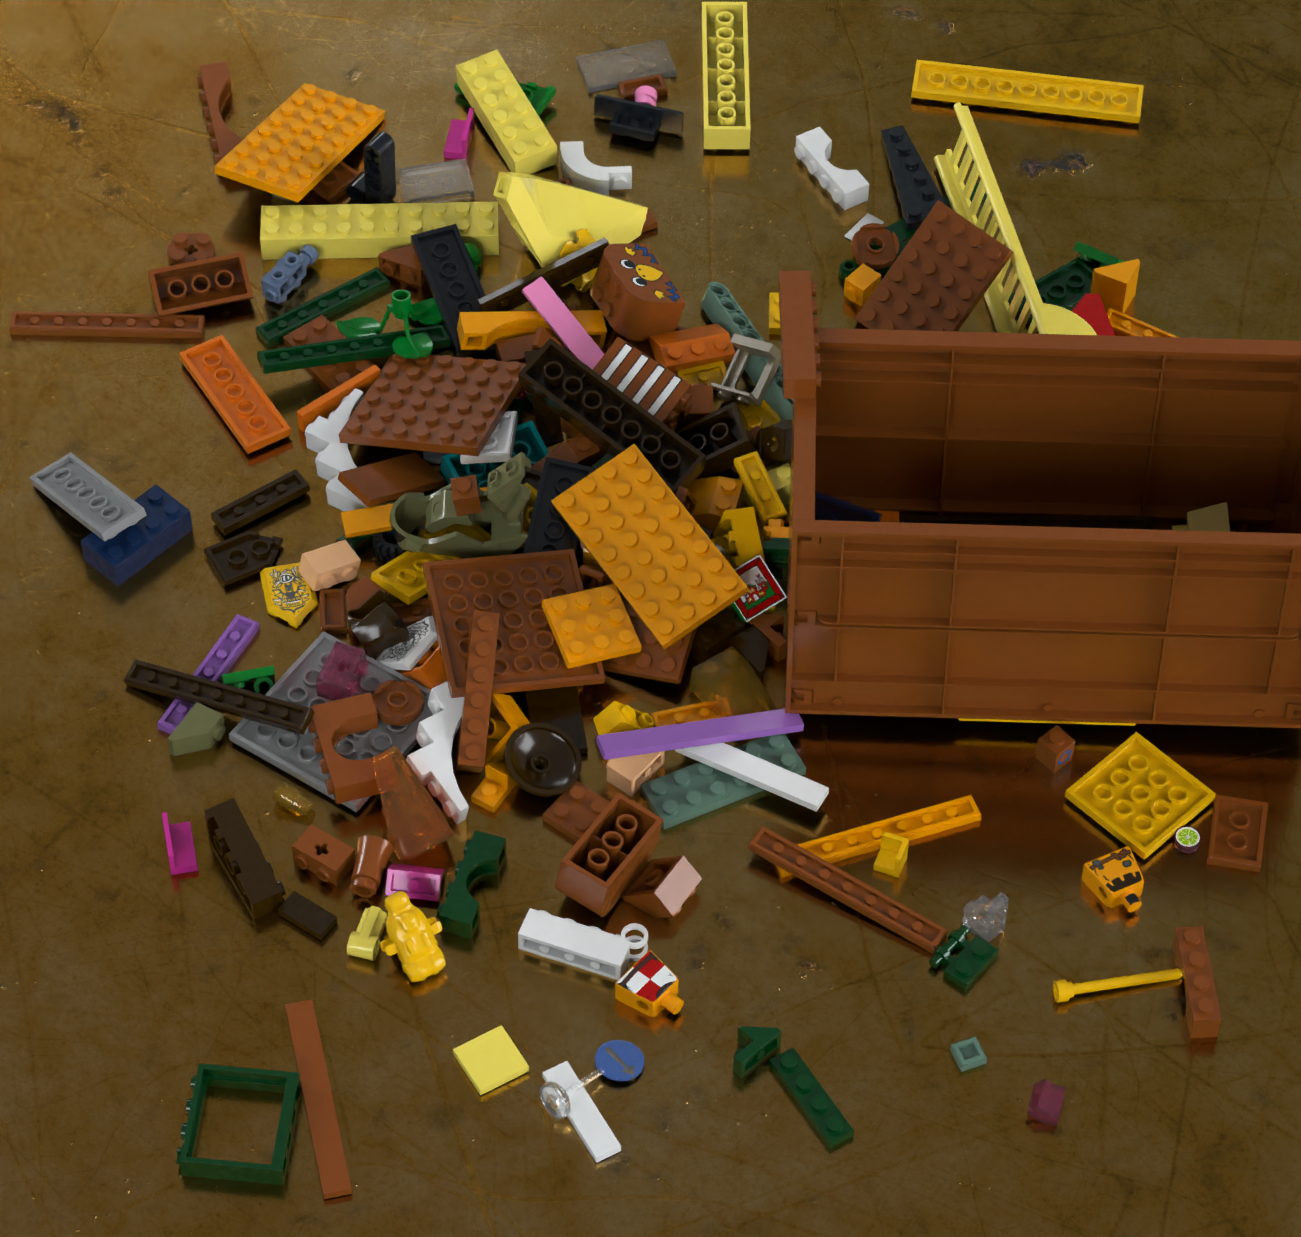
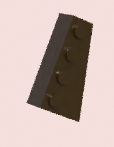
M232 798L204 810L209 843L254 920L277 910L283 903V895L286 894L284 886L280 880L276 881L270 862L265 859L235 799Z

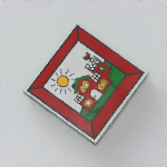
M760 554L734 569L749 589V592L731 604L745 624L787 598Z

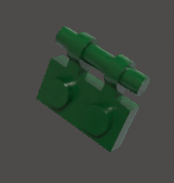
M961 925L958 930H953L948 935V941L943 946H938L934 950V956L929 960V964L933 968H937L941 963L947 968L944 970L943 976L966 991L998 956L999 949L978 935L971 942L968 941L965 937L970 933V930L967 926ZM955 948H958L961 952L955 958L950 953Z

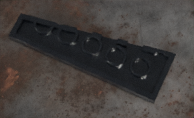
M904 126L881 130L882 143L890 171L893 175V183L896 186L897 197L901 204L907 231L917 229L938 200L946 206L947 204Z

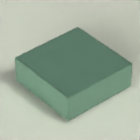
M976 1036L950 1045V1051L961 1072L987 1064V1057Z

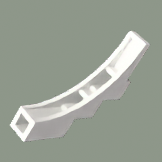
M356 388L349 396L347 395L343 398L341 405L335 411H332L327 419L318 416L305 430L307 448L318 453L315 459L317 476L329 481L326 486L327 502L329 505L344 512L368 508L338 480L339 472L357 468L349 452L348 443H340L339 433L364 397L363 391ZM390 501V502L383 503V504L375 505V506H380V505H385V504H391V501Z
M446 681L431 689L428 707L434 715L419 722L416 739L422 748L407 755L404 771L407 778L411 782L413 781L418 788L428 784L430 793L442 803L445 814L448 817H452L456 824H459L466 820L469 805L461 794L456 782L451 752L455 734L461 724L464 697L451 698Z

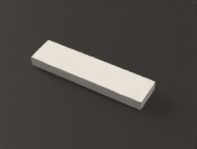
M568 1061L542 1072L543 1079L595 1162L597 1163L620 1152V1143Z

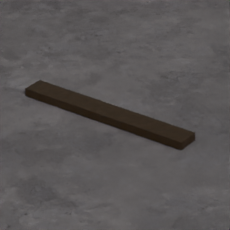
M136 659L124 679L127 686L191 704L198 702L216 711L304 735L314 715L313 709Z

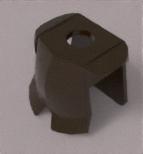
M792 420L779 421L768 427L761 428L757 432L755 444L761 460L791 463ZM773 437L778 441V447L774 452L770 449L769 445Z
M382 590L375 592L359 608L346 612V620L350 629L354 632L367 654L372 658L379 657L385 649L410 640V634L405 627V623Z

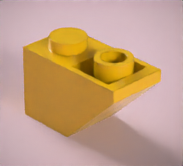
M613 701L593 718L598 735L654 727V721L648 713H643L617 701Z

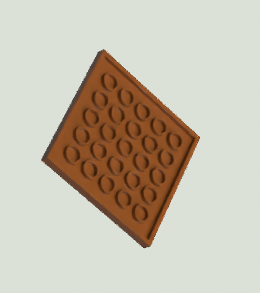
M394 353L390 356L380 371L381 374L376 377L339 433L340 443L479 456L521 388L519 386L518 373L525 367L526 363L496 361L494 359H473L472 357H451L449 355H429L427 357L411 359L400 357Z
M574 549L423 562L422 570L451 698L464 697L469 625L473 610L500 613L492 686L493 694L604 683L605 674L601 661L567 668L541 606L544 599L584 591Z

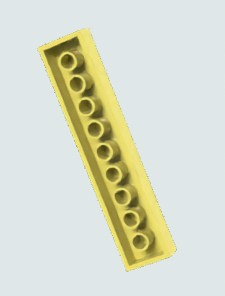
M498 202L261 206L260 245L262 260H279L289 251L298 255V251L306 244L316 249L319 255L318 259L378 258L381 252L412 245L410 241L411 235L453 224L457 225L464 244H475L479 250H482L483 256H499Z

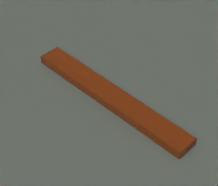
M12 311L9 331L10 335L203 339L205 316L167 315L159 317L158 314Z
M763 825L748 844V850L932 954L947 935L948 929Z
M313 1000L285 1004L323 1197L328 1199L352 1194Z

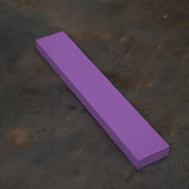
M237 614L193 675L221 683L222 674H227L259 631L260 624ZM174 699L158 721V729L172 734L195 704Z

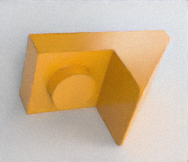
M498 762L485 766V779L471 795V802L492 813L496 811L516 785L508 774L505 764Z

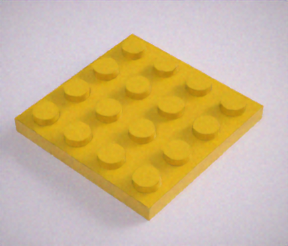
M1137 732L1065 792V797L1123 844L1129 846L1133 852L1144 860L1212 803L1216 796L1215 792Z

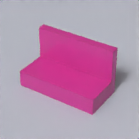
M469 108L466 121L452 119L444 148V158L467 160L475 130L474 108Z
M167 812L162 813L171 875L198 871L190 821L169 825Z
M392 863L387 869L385 895L389 896L395 892L403 891L412 899L439 902L442 878L445 875L446 869Z

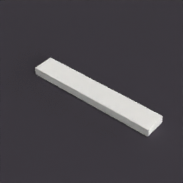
M725 743L675 750V752L816 812L829 793V787Z

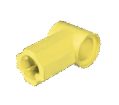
M375 906L365 908L356 932L352 931L349 937L347 955L375 961L380 948V937L388 917L387 913L382 911L381 908Z

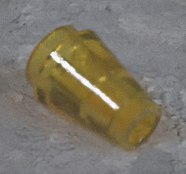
M282 781L272 797L278 806L305 816L310 812L314 804L291 782L286 783Z

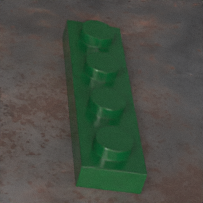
M794 1048L770 1059L769 1066L829 1148L854 1136V1130Z

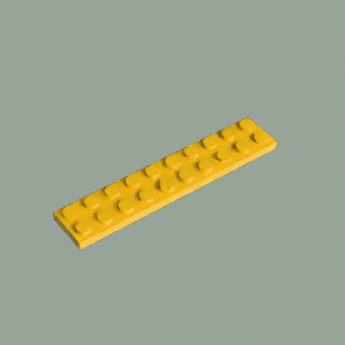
M917 60L911 98L1140 123L1144 85Z

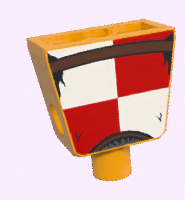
M650 950L615 983V998L618 1001L650 1017H655L663 1008H666L675 1015L684 1005V1001L676 996L679 985L677 976Z

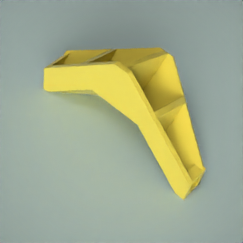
M499 172L493 193L523 246L528 247L541 268L560 259L559 255L566 241L570 240L574 244L577 243L578 238L575 232L579 229H588L595 241L605 237L609 245L632 242L641 236L648 210L647 207L525 173ZM571 280V281H569V282H567V283H564V284H562V285H560V286L565 287L566 285H568V284H569L570 282H572L573 280Z

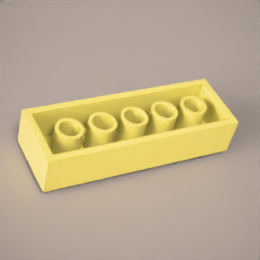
M497 49L456 65L458 86L471 107L474 108L475 114L511 172L533 174L558 164L556 143Z

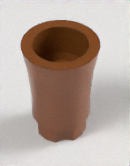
M364 835L358 838L350 891L353 894L363 898H372L376 894L387 862L394 851V847L389 841L373 835Z

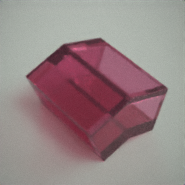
M1047 1079L1035 1083L1027 1113L1039 1122L1057 1126L1066 1087L1054 1085Z

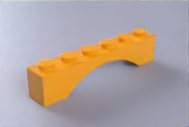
M601 310L570 311L597 346L603 348L607 329ZM537 311L460 312L457 332L461 350H485L496 343L497 340L536 334L538 327H543L553 337L559 339Z

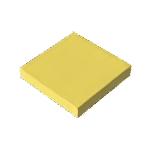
M502 1025L453 1049V1055L480 1096L529 1072V1065Z

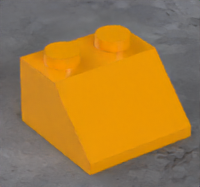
M492 693L485 765L504 759V749L510 736L518 728L530 724L516 702L509 695Z

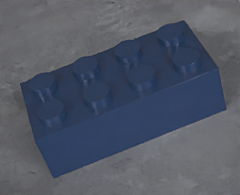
M156 484L134 500L144 508L147 515L135 525L127 527L115 537L103 541L93 532L81 540L84 560L117 587L193 530L190 510Z

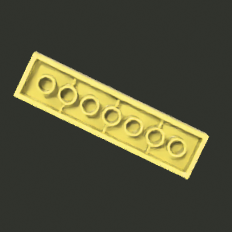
M702 2L703 148L750 149L747 2Z

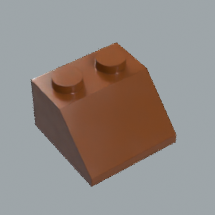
M684 855L652 859L623 894L622 898L624 901L655 918L674 917L682 910V904L685 900L696 892V886L702 880V877Z

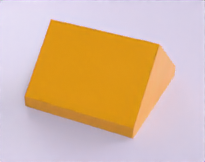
M1130 260L1093 270L1090 294L1100 295L1106 311L1109 308L1121 313L1126 311L1135 296L1140 260Z

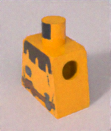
M1129 846L1084 864L1082 881L1106 907L1112 908L1123 903L1128 912H1134L1141 907L1142 902L1138 897L1143 891L1144 878Z

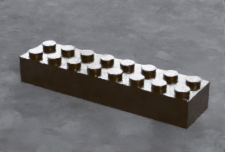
M550 338L518 373L519 386L611 456L615 457L635 444L675 495L679 486L688 488L705 469V454Z

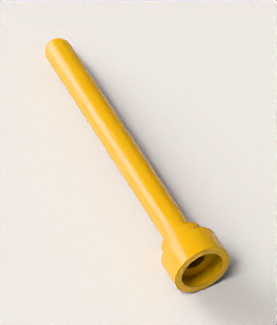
M1176 968L1074 984L1071 981L1067 982L1066 979L1053 981V994L1057 1003L1066 1002L1076 994L1177 980L1182 977V972Z

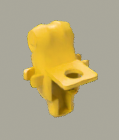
M398 891L389 895L385 899V907L388 911L386 920L388 935L384 936V940L380 942L381 950L386 952L388 956L397 953L402 963V969L407 974L410 982L424 981L427 977L438 974L446 966L443 953L438 947V942L434 936L442 931L441 922L437 921L434 917L427 919L419 908L413 906L407 893Z

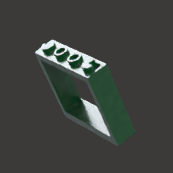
M199 1063L197 1075L191 1078L193 1096L188 1098L186 1103V1115H189L187 1123L183 1122L181 1127L183 1145L177 1148L176 1164H180L182 1176L283 1185L301 1091L299 1072ZM208 1086L284 1093L271 1165L194 1158Z

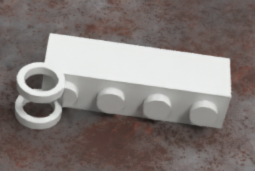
M530 908L518 932V949L615 980H619L623 976L629 961H639L648 952V931L643 925L637 923L626 925L622 929L621 935H614L602 931L595 926L589 927L576 923L569 918L563 919L551 915L547 911H538ZM630 930H639L643 933L644 938L636 935L626 938L625 935ZM644 947L643 951L640 954H630V949H639Z

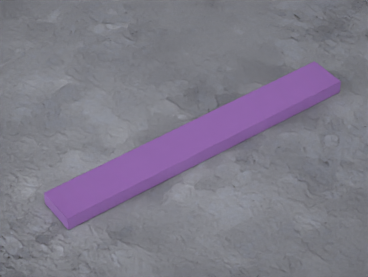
M785 709L597 735L596 743L603 759L607 760L800 732L804 729V723L799 714L785 713Z

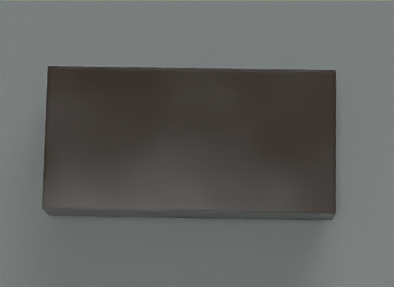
M293 891L277 909L278 915L319 940H322L338 922L337 916L296 891Z

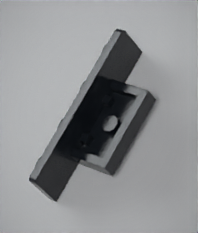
M600 94L595 96L594 115L612 119L609 124V132L639 138L643 141H654L659 130L679 134L683 132L684 112Z

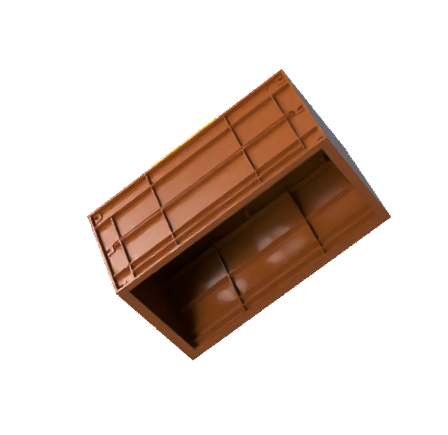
M818 328V333H814V335H819V351H815V353H820V369H816V372H821V388H816V399H793L789 493L785 713L958 718L959 721L1124 726L1170 724L1301 728V341ZM815 490L872 511H899V516H1152L1154 530L815 520ZM1227 502L1230 532L1172 530L1173 525L1186 524L1187 512Z

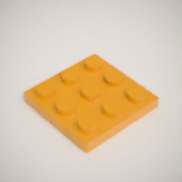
M615 584L548 598L542 601L541 606L568 669L641 651V643Z

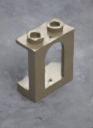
M734 333L730 342L737 347V351L721 385L711 382L710 386H713L718 392L717 396L724 400L730 401L733 398L745 406H750V404L760 406L782 360L781 351L772 343ZM751 355L768 359L752 393L736 389Z

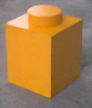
M862 264L845 278L844 296L863 307L881 282V274Z

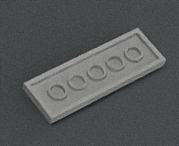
M71 452L29 477L34 487L103 541L115 537L119 532L135 525L139 520L147 516L140 504Z

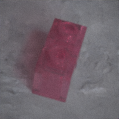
M336 641L316 679L317 696L333 701L351 697V695L354 696L358 689V681L361 676L366 675L369 662L366 661L365 650Z

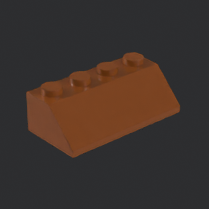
M243 251L148 270L151 293L159 317L253 298Z

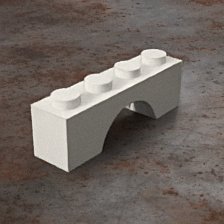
M821 127L796 136V147L794 148L796 157L804 162L808 171L815 175L824 189H827L835 203H839L844 210L868 201L869 183L857 169L844 170L837 168L828 161L831 158L832 140Z

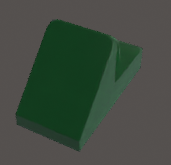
M739 1027L737 1040L742 1047L734 1054L733 1072L739 1078H742L781 1046V1030L772 1027Z

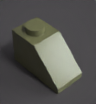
M196 702L168 737L170 755L178 756L211 749L215 742L221 740L225 734L226 727L223 714Z

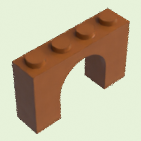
M371 692L309 706V708L313 709L314 715L308 725V731L315 734V738H312L316 754H321L322 758L319 759L322 774L327 773L328 779L325 780L327 792L329 795H334L336 804L398 790V777L391 753L363 760H350L339 755L334 749L337 743L348 735L378 728L377 710Z

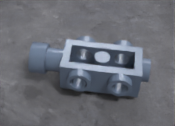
M306 244L298 251V255L289 251L283 258H280L272 270L266 273L261 280L263 297L277 304L286 301L287 295L293 288L300 286L301 280L306 276V267L312 265L318 259L319 255L316 249Z

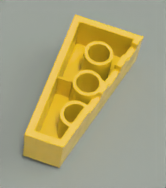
M754 507L725 510L713 535L716 545H720L725 550L723 554L725 559L733 569L738 568L759 554L765 562ZM776 605L762 614H772Z

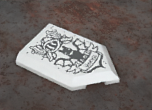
M428 616L406 627L410 634V640L385 649L376 660L394 670L410 671L438 639L433 616Z

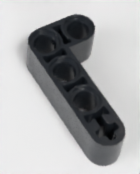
M379 131L364 147V172H361L346 188L348 196L357 203L388 204L396 196L395 143L393 138L386 132Z

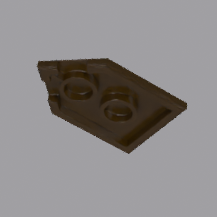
M249 530L205 548L204 553L223 586L256 574L264 568L272 567L282 545L283 538L276 536L270 538L259 535V532Z

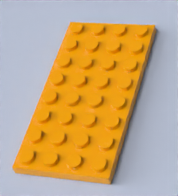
M304 83L215 165L214 174L299 202L385 119L386 111L374 105H367L353 98L338 95L333 91H326L312 84Z
M635 444L551 500L555 509L612 583L616 585L619 592L664 650L749 592L748 586Z

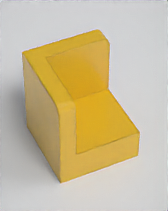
M884 832L881 848L874 862L873 870L899 878L908 856L909 839Z

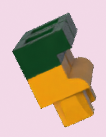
M770 519L768 526H763V554L765 563L776 581H787L789 527H784V520Z

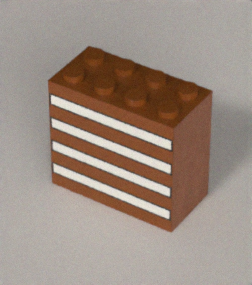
M617 337L593 368L597 374L673 431L678 426L677 421L681 416L685 417L692 407L691 384L619 337ZM561 418V431L572 438L581 434L580 431ZM599 447V456L603 457L607 452Z

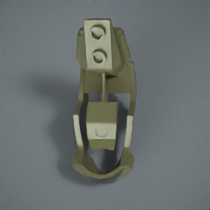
M520 452L488 474L487 491L480 490L482 513L457 516L452 499L451 483L428 496H424V493L419 492L403 494L393 504L389 520L392 534L397 540L398 546L409 552L420 551L437 555L456 556L461 559L477 555L481 557L511 555L528 537V534L523 533V509L530 499L531 490L530 487L521 484V481L525 476V471H531L530 459L525 457V453ZM424 522H426L425 530L432 534L454 523L472 526L474 522L482 528L487 527L491 523V541L480 542L457 531L432 539L420 538L409 533Z

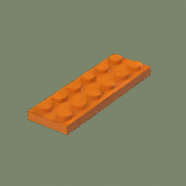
M223 335L179 353L181 362L247 454L292 435L290 426Z

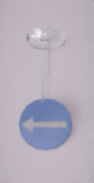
M611 1040L603 1043L597 1049L595 1055L596 1071L566 1090L556 1082L550 1081L543 1084L539 1089L542 1103L553 1117L561 1120L567 1117L571 1111L569 1095L601 1075L615 1081H628L636 1078L643 1070L645 1064L644 1055L639 1047L628 1041Z

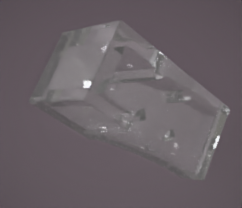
M1000 892L993 899L987 898L982 894L977 900H971L963 909L962 925L967 926L972 934L978 935L989 943L1005 929L1009 898Z

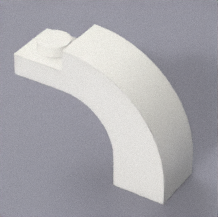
M583 141L560 142L561 170L565 178H570L572 186L609 196V190L632 189L631 166L603 167L595 165L585 157Z

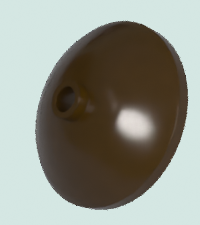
M530 723L518 728L510 736L504 749V763L508 774L520 788L534 795L544 797L560 795L575 784L581 772L582 759L575 741L565 731L551 724ZM534 765L540 766L542 770L537 769Z

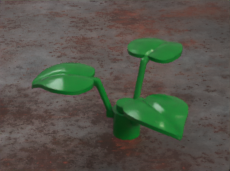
M396 290L391 294L392 304H387V311L381 325L377 320L370 317H358L346 321L337 320L338 330L346 338L382 333L392 311L397 319L404 320L406 337H399L394 340L392 344L393 351L400 357L411 359L429 356L433 350V343L423 333L411 336L408 317L412 318L413 321L418 320L424 325H434L443 322L434 298L411 304V294L407 290Z

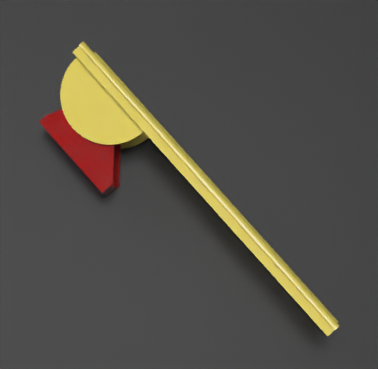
M960 102L955 103L954 110L962 128L953 153L951 149H947L945 155H936L934 157V162L952 210L981 230L984 229L992 209L993 216L986 233L994 237L999 226L1000 231L996 240L1003 245L1005 243L1006 247L1014 252L984 294L997 333H1023L1030 314H1032L1033 319L1027 331L1029 334H1037L1038 331L1039 334L1115 336L1099 294H1085L1072 311L1042 302L968 106H962ZM967 142L968 147L962 160V163L960 165V168L958 169L957 165L960 160L963 149L965 147V144ZM973 159L974 165L968 177L966 185H964V179L966 177L969 166ZM978 176H980L981 180L971 202L970 196L972 194ZM986 192L987 198L977 220L976 214ZM1012 261L1013 266L1003 288L1002 281ZM1018 278L1020 283L1009 305L1008 300ZM1025 295L1026 302L1016 323L1015 316Z

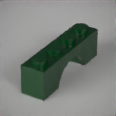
M475 830L472 839L466 841L463 861L459 860L455 868L456 877L454 882H449L446 889V901L444 904L440 903L436 918L440 919L443 932L469 939L472 938L480 919L479 902L470 895L468 890L478 879L485 876L498 875L506 856V838Z

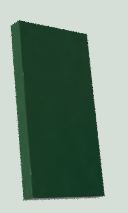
M1078 257L1035 281L1042 302L1072 311L1085 294H1090L1093 270ZM1015 292L1012 293L1009 297V305L1013 300ZM1025 295L1018 309V316H1020L1026 302ZM1030 314V317L1027 321L1028 326H1030L1032 322V314Z

